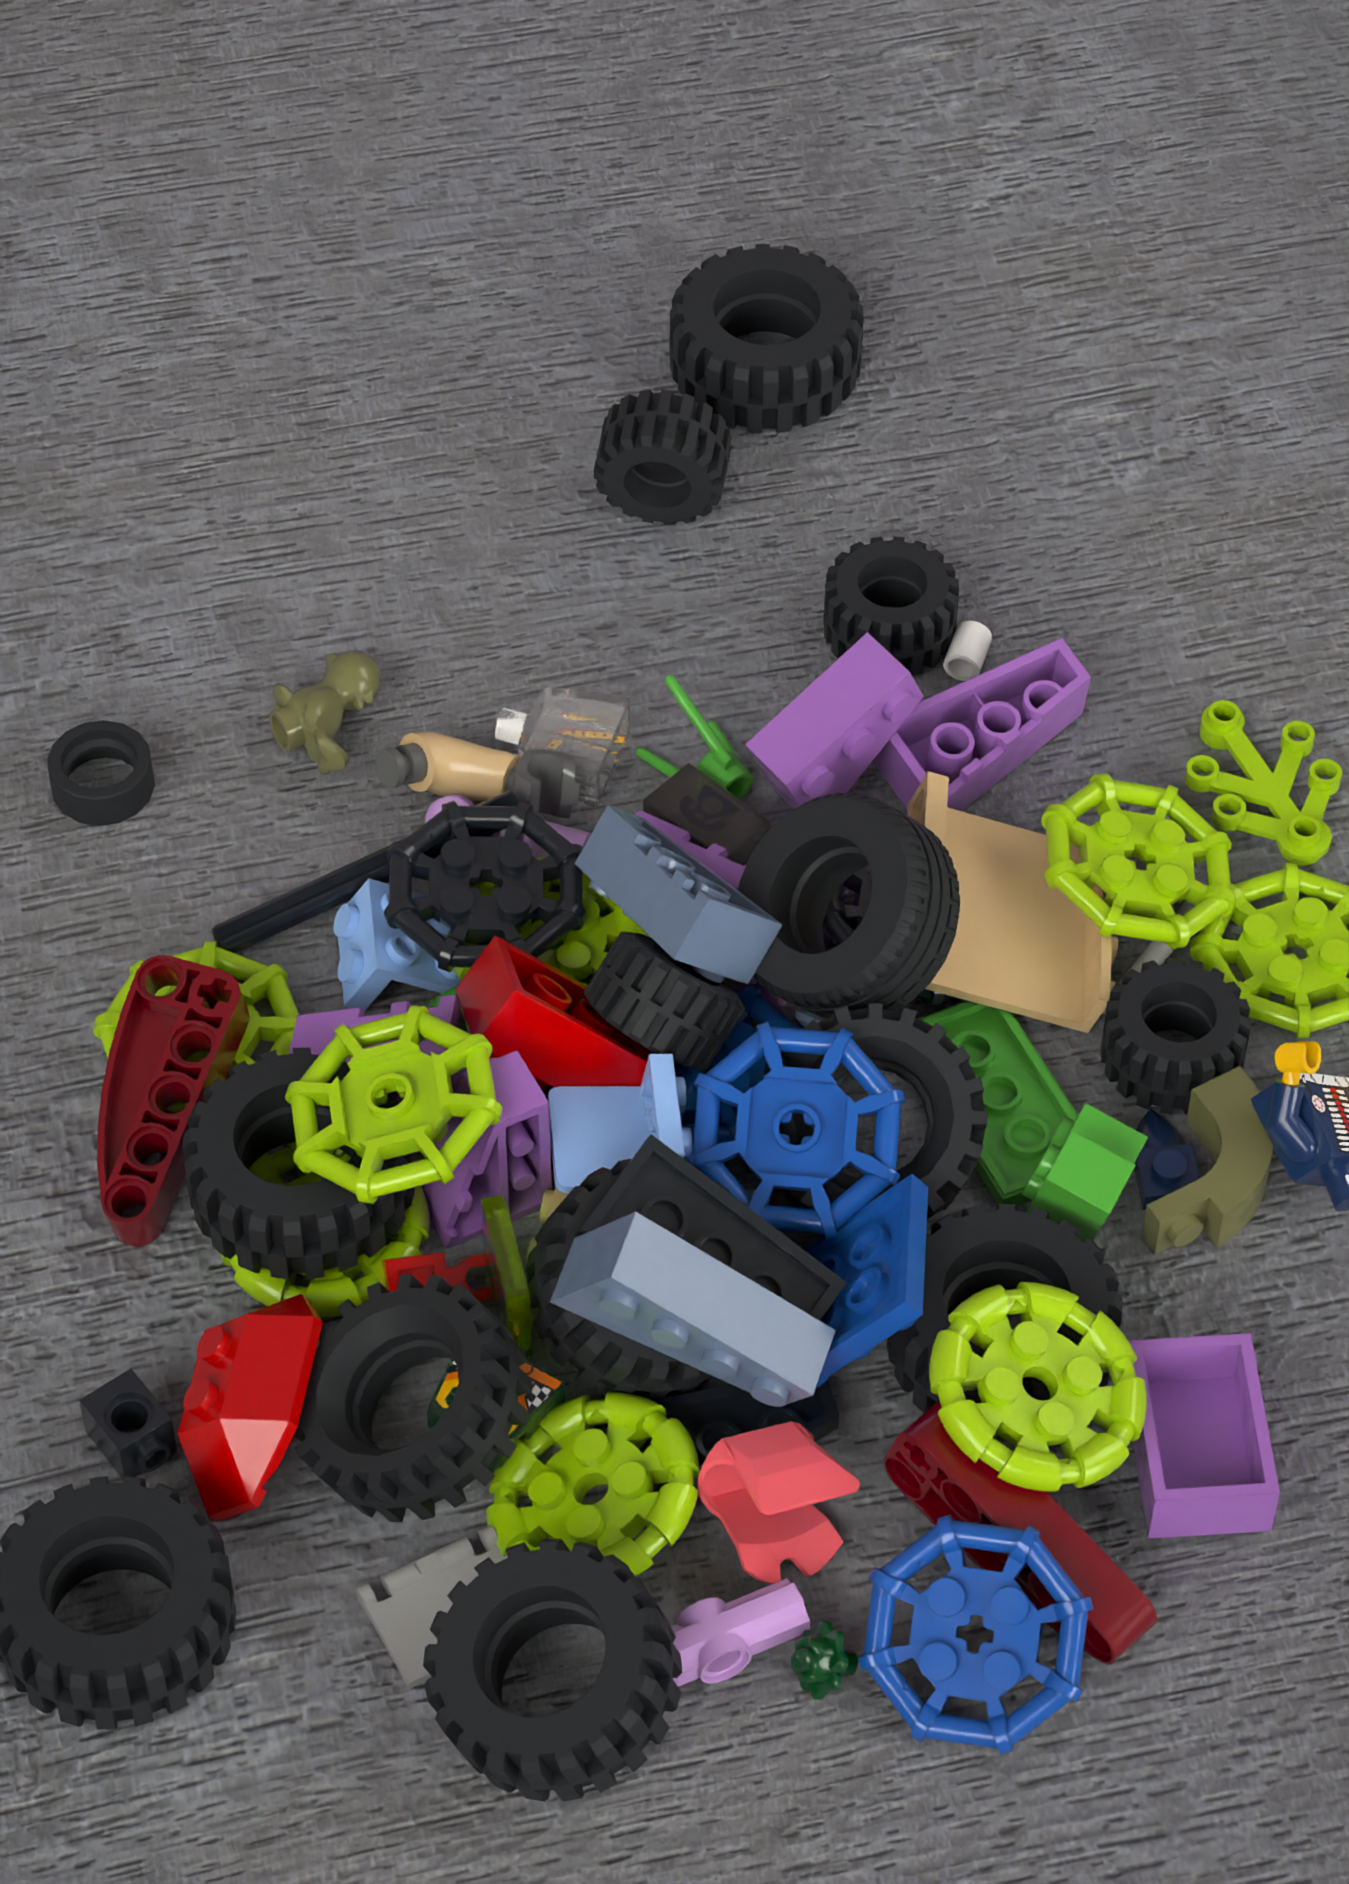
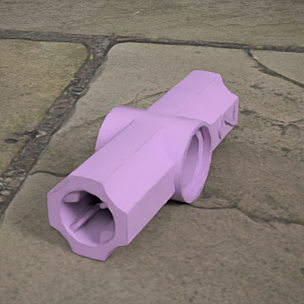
M786 1578L726 1604L719 1598H707L687 1607L675 1619L674 1625L671 1626L676 1636L673 1644L681 1654L682 1674L678 1678L672 1679L678 1687L698 1678H701L702 1682L708 1684L728 1680L741 1672L749 1664L753 1655L801 1636L805 1630H810V1619L803 1598L796 1585Z

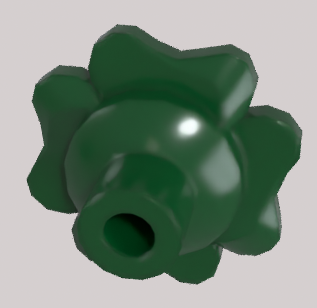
M824 1620L820 1621L813 1630H805L802 1637L795 1643V1652L791 1657V1668L800 1680L801 1689L810 1691L811 1696L815 1700H823L829 1691L840 1690L842 1685L841 1675H853L858 1667V1657L855 1651L843 1649V1632L833 1630L832 1624Z

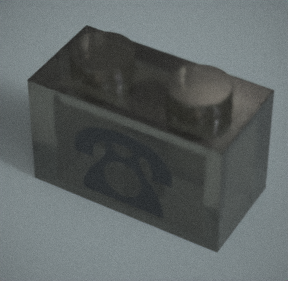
M690 763L643 799V812L688 831L691 837L689 842L704 849H707L713 843L726 848L728 856L725 858L742 866L747 864L750 855L764 834L770 830V821Z

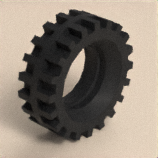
M869 1003L867 1009L849 1011L846 1006L835 1009L833 1016L818 1023L814 1019L805 1025L803 1029L840 1032L842 1028L853 1032L852 1039L879 1070L895 1073L913 1086L924 1103L928 1127L924 1144L914 1159L896 1171L901 1175L897 1183L913 1174L928 1186L927 1220L942 1209L945 1211L954 1202L956 1196L965 1184L968 1183L983 1149L984 1134L987 1126V1111L984 1108L982 1095L984 1087L981 1078L976 1077L969 1063L970 1056L963 1046L958 1048L946 1036L947 1030L936 1022L932 1026L917 1018L916 1011L905 1007L903 1012L882 1009L883 1003ZM781 1052L784 1067L820 1069L825 1056ZM841 1063L832 1077L835 1081H838L850 1072ZM794 1113L790 1123L780 1124L779 1133L788 1135L790 1144L801 1145L803 1137L813 1136L814 1126H808L804 1123L803 1114ZM844 1169L834 1180L823 1186L830 1204L864 1175L852 1173ZM888 1186L886 1189H884V1190H883L879 1195H877L875 1198H877L878 1196H880L881 1194H883L884 1192H886V1191H887L888 1189H890L892 1186ZM784 1190L786 1198L795 1207L799 1205L801 1208L813 1209L811 1193L809 1191Z
M412 1274L399 1276L397 1290L389 1292L380 1282L367 1287L369 1300L358 1307L347 1299L337 1307L343 1318L331 1330L322 1324L319 1336L321 1343L315 1353L298 1427L293 1435L301 1442L294 1447L299 1458L312 1468L311 1471L348 1503L350 1502L367 1516L373 1518L376 1511H378L390 1522L399 1523L403 1522L406 1508H409L421 1520L435 1517V1503L445 1499L454 1508L465 1503L467 1499L463 1488L473 1480L477 1479L486 1486L495 1477L487 1467L499 1453L510 1458L517 1447L507 1437L512 1425L526 1426L529 1412L518 1402V1396L532 1392V1379L519 1368V1366L528 1362L524 1350L512 1339L514 1335L483 1304L460 1284L453 1288L442 1277L430 1275L424 1287ZM436 1357L453 1360L458 1367L459 1383L452 1403L435 1426L409 1445L393 1450L377 1447L372 1440V1420L379 1399L393 1380L415 1364Z

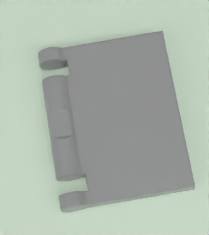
M491 1525L478 1530L481 1543L487 1551L476 1556L469 1540L463 1537L380 1577L389 1598L379 1603L368 1583L355 1588L361 1606L367 1612L408 1689L432 1677L423 1667L424 1651L428 1644H437L438 1639L430 1631V1627L438 1611L441 1610L448 1613L453 1603L447 1596L458 1581H462L467 1586L479 1574L474 1567L488 1557L491 1558L494 1564L508 1558L507 1554L502 1556L496 1543L498 1536Z

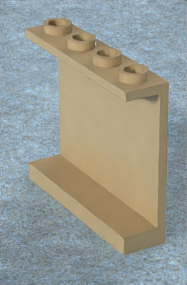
M928 771L908 803L907 815L931 830L948 850L958 875L960 912L956 936L947 959L932 982L925 989L1088 1033L1101 1014L1106 1013L1110 992L1116 984L1115 981L1111 980V966L1117 954L1118 938L1110 934L1108 939L1099 935L1098 931L1100 928L1059 889H1052L1048 886L1044 878V873L1048 869L1046 835L948 808L949 777ZM1069 843L1070 860H1073L1075 864L1080 863L1079 847ZM1095 884L1093 891L1103 900L1106 893Z

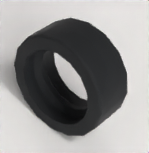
M106 720L82 723L66 731L52 745L47 758L53 801L64 815L79 823L102 826L120 823L133 817L150 801L155 787L149 745L138 731L123 723ZM93 759H118L133 766V771L123 781L109 787H83L69 780V775L78 766Z

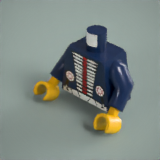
M1286 1042L1278 1047L1274 1056L1277 1069L1283 1073L1282 1078L1275 1080L1274 1084L1250 1100L1289 1178L1296 1184L1326 1186L1335 1211L1349 1210V1078L1315 1073L1319 1069L1322 1056L1320 1045L1317 1042Z

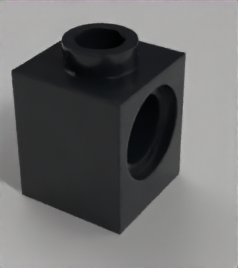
M132 1368L79 1400L86 1433L123 1480L124 1476L135 1477L142 1472L148 1473L156 1470L166 1462L172 1453L177 1451L172 1418ZM129 1427H142L135 1432H122Z

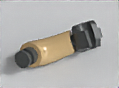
M417 731L405 735L399 746L384 748L376 755V773L380 782L387 788H395L403 784L408 785L417 792L427 791L440 796L455 794L471 801L481 802L506 791H512L519 802L533 805V812L536 815L538 813H545L570 819L572 806L578 805L580 783L575 777V759L558 751L543 749L527 750L521 756L434 731Z

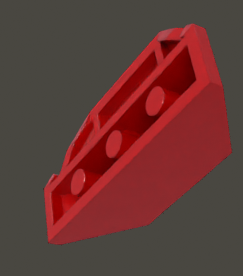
M303 1294L206 1329L198 1343V1357L190 1387L184 1396V1410L177 1434L208 1517L216 1522L259 1508L267 1492L263 1485L279 1467L298 1427L323 1324L317 1311L313 1308L311 1300Z

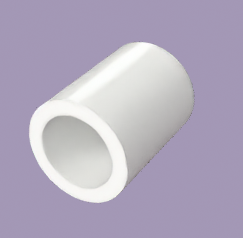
M963 621L958 624L943 663L945 671L951 677L960 681H967L979 675L992 641V634L985 625L976 621Z

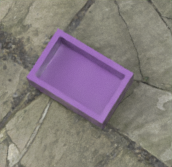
M1251 1333L1129 1340L1138 1358L1133 1364L1137 1377L1144 1378L1147 1391L1145 1423L1139 1439L1133 1441L1148 1539L1272 1531L1280 1491Z

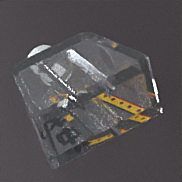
M547 687L541 690L531 714L503 708L496 723L495 739L518 745V755L521 756L527 750L535 749L553 750L571 756L575 759V777L580 783L578 801L598 808L630 734V697Z

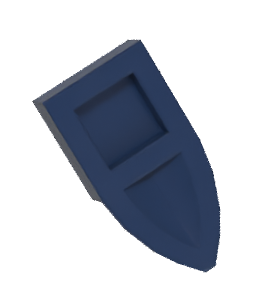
M1152 1109L1145 1114L1136 1131L1148 1137L1134 1163L1136 1165L1134 1171L1143 1210H1146L1147 1204L1200 1178L1192 1143L1185 1144L1175 1127Z

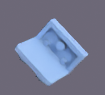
M370 878L347 904H343L339 908L334 919L333 930L334 934L338 937L340 956L337 974L338 979L342 981L344 1006L349 1008L360 1007L365 1011L391 980L441 994L458 985L460 980L454 969L451 972L439 969L438 961L400 929L389 927L384 917V910L389 903V884ZM412 891L413 899L428 896L425 894ZM434 918L426 921L447 938L450 925L440 918V923Z
M649 1054L641 1086H557L548 1093L554 1180L556 1188L562 1193L569 1194L589 1174L601 1167L611 1170L618 1161L631 1159L650 1134L687 1162V1158L692 1155L691 1129L689 1127H682L680 1113L684 1112L686 1105V1085L683 1077H675L673 1054Z

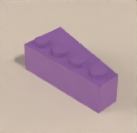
M1060 638L919 702L913 712L905 719L877 754L873 762L907 811L909 801L928 771L949 777L947 807L963 811L1083 714L1091 676L1063 638Z

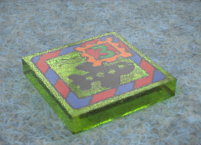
M502 1195L481 1199L484 1254L487 1255L488 1266H485L497 1317L514 1335L512 1339L524 1350L527 1359L530 1360V1356H532L530 1292L506 1198L503 1199Z

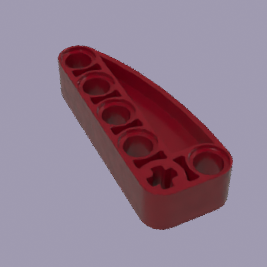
M158 955L150 957L136 971L113 1037L101 1092L97 1133V1168L101 1204L115 1236L120 1242L133 1247L150 1244L162 1232L186 1175L183 1135L189 1129L187 1119L194 1105L199 1101L204 1102L203 1092L216 1079L219 1078L225 1081L228 1070L232 1065L247 1029L250 1017L239 983L233 975L223 970L173 956ZM177 986L169 995L154 996L163 987ZM209 1051L207 1057L201 1061L187 1062V1059L193 1053ZM175 1102H188L187 1106L180 1112L173 1114L165 1113L166 1109ZM158 1152L167 1153L164 1160L151 1166L143 1165L146 1158ZM135 1204L145 1205L143 1211L137 1216L131 1218L121 1217L124 1210Z
M938 1400L897 1436L884 1457L885 1470L892 1482L935 1526L938 1524L937 1518L951 1515L952 1519L957 1521L1026 1530L1030 1525L1041 1532L1040 1540L1085 1598L1091 1597L1094 1609L1088 1611L1084 1651L1102 1663H1114L1156 1624L1157 1615L1150 1600L1047 1492L1025 1489L997 1478L998 1471L980 1459L974 1463L967 1457L945 1430L938 1416V1411L942 1408L940 1400ZM963 1547L965 1555L981 1569L1003 1572L1009 1556L1008 1553ZM1026 1565L1016 1578L1023 1591L1039 1610L1055 1604L1056 1601L1030 1567ZM1061 1621L1046 1623L1060 1634Z

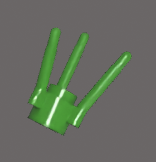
M667 675L665 683L711 749L698 764L697 769L700 772V780H696L643 747L636 749V755L655 769L691 790L697 797L702 787L707 784L731 803H736L751 789L754 776L739 760L715 721L707 723L673 675ZM716 797L706 798L702 802L703 804H707L713 798H715L719 802V804L724 806L723 802Z

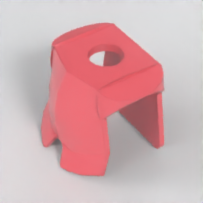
M793 1421L722 1438L707 1455L697 1482L699 1498L709 1512L721 1520L736 1547L743 1571L754 1579L770 1585L781 1581L780 1563L784 1560L793 1561L805 1577H809L818 1572L832 1559L844 1542L830 1520L812 1504L856 1493L860 1487V1482L854 1475L815 1443L814 1436L800 1423Z

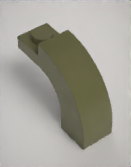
M1241 1066L1191 1090L1186 1124L1208 1150L1213 1159L1214 1166L1208 1173L1196 1181L1147 1204L1141 1238L1154 1255L1172 1246L1183 1247L1194 1241L1202 1231L1207 1234L1216 1247H1219L1237 1235L1250 1222L1262 1202L1274 1146L1250 1100L1260 1091Z

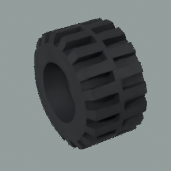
M661 389V393L644 390L639 391L638 397L629 394L621 398L620 404H613L609 409L603 423L593 470L594 478L597 479L596 487L599 493L607 495L606 501L612 507H620L623 509V514L631 518L634 516L643 519L642 522L654 523V521L663 522L664 525H676V521H682L686 524L694 522L697 515L705 517L712 512L713 506L719 504L724 489L732 447L731 432L725 428L726 421L721 415L712 414L713 408L707 403H697L694 401L693 396L685 393L682 396L675 395L672 390Z
M893 536V540L884 541L882 537L871 538L870 544L865 545L862 542L851 545L850 553L841 552L835 558V566H830L826 574L823 626L826 643H831L832 653L837 658H840L868 632L912 676L922 673V666L924 665L929 668L936 666L940 663V655L947 654L956 630L959 580L955 579V569L951 563H944V555L938 550L928 551L926 550V544L917 540L913 544L905 542V537ZM884 606H892V607H898V608H888V607H884Z
M620 932L584 991V995L593 1009L615 1028L656 1054H673L674 1063L693 1069H709L745 1011V1006L738 995L723 981L720 984L707 979L696 972L691 965L674 960L652 938L632 932Z
M1166 958L1163 965H1157L1154 960L1142 963L1141 972L1131 969L1123 975L1122 984L1116 983L1110 992L1109 1001H1107L1100 1055L1101 1063L1106 1064L1104 1073L1109 1082L1118 1081L1117 1091L1125 1098L1132 1095L1137 1097L1136 1105L1147 1110L1150 1105L1161 1107L1160 1113L1172 1115L1173 1109H1183L1186 1115L1188 1114L1191 1090L1238 1066H1241L1243 1069L1251 1029V1019H1249L1250 1008L1247 999H1240L1241 989L1234 981L1229 983L1223 982L1225 975L1223 972L1216 968H1213L1211 971L1202 969L1203 963L1195 960H1190V964L1187 965L1179 964L1178 958ZM1176 1030L1187 1033L1197 1040L1173 1042L1157 1036L1154 1032Z

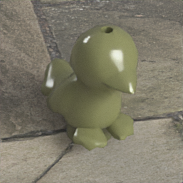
M350 651L341 655L336 653L325 654L326 674L318 684L301 688L293 694L285 685L280 683L273 685V697L277 703L274 705V710L269 713V721L276 741L285 752L301 746L305 747L308 757L312 761L317 762L321 774L327 775L331 771L343 770L349 760L347 753L334 739L341 726L344 711H362L366 706L372 704L379 691L381 683L379 667L372 657L361 651Z

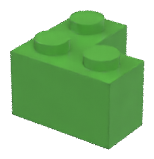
M1085 1103L1075 1121L1064 1116L1048 1145V1149L1027 1183L1022 1195L1032 1201L1026 1212L1031 1213L1032 1207L1049 1212V1220L1060 1224L1064 1219L1080 1229V1240L1082 1242L1087 1239L1093 1240L1111 1213L1136 1166L1134 1163L1148 1137Z

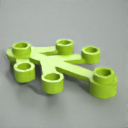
M1219 700L1212 703L1202 713L1199 730L1200 738L1207 746L1213 749L1228 750L1248 779L1221 772L1215 759L1206 755H1197L1187 762L1185 772L1186 785L1196 792L1204 793L1211 791L1222 794L1214 800L1211 821L1218 829L1223 831L1239 830L1274 840L1278 845L1281 855L1290 863H1297L1300 866L1316 863L1330 848L1331 830L1322 818L1330 796L1339 790L1342 778L1341 766L1331 759H1318L1310 765L1307 779L1310 792L1300 812L1289 795L1303 757L1312 751L1315 738L1313 727L1303 721H1291L1283 727L1280 741L1282 752L1274 773H1272L1243 732L1245 718L1239 707L1227 700ZM1299 737L1304 741H1295L1291 738ZM1195 772H1205L1209 775L1200 776L1197 775ZM1326 775L1331 779L1325 780L1319 778L1318 776ZM1244 801L1268 807L1275 818L1246 811ZM1230 810L1235 812L1236 814L1227 815L1221 811Z

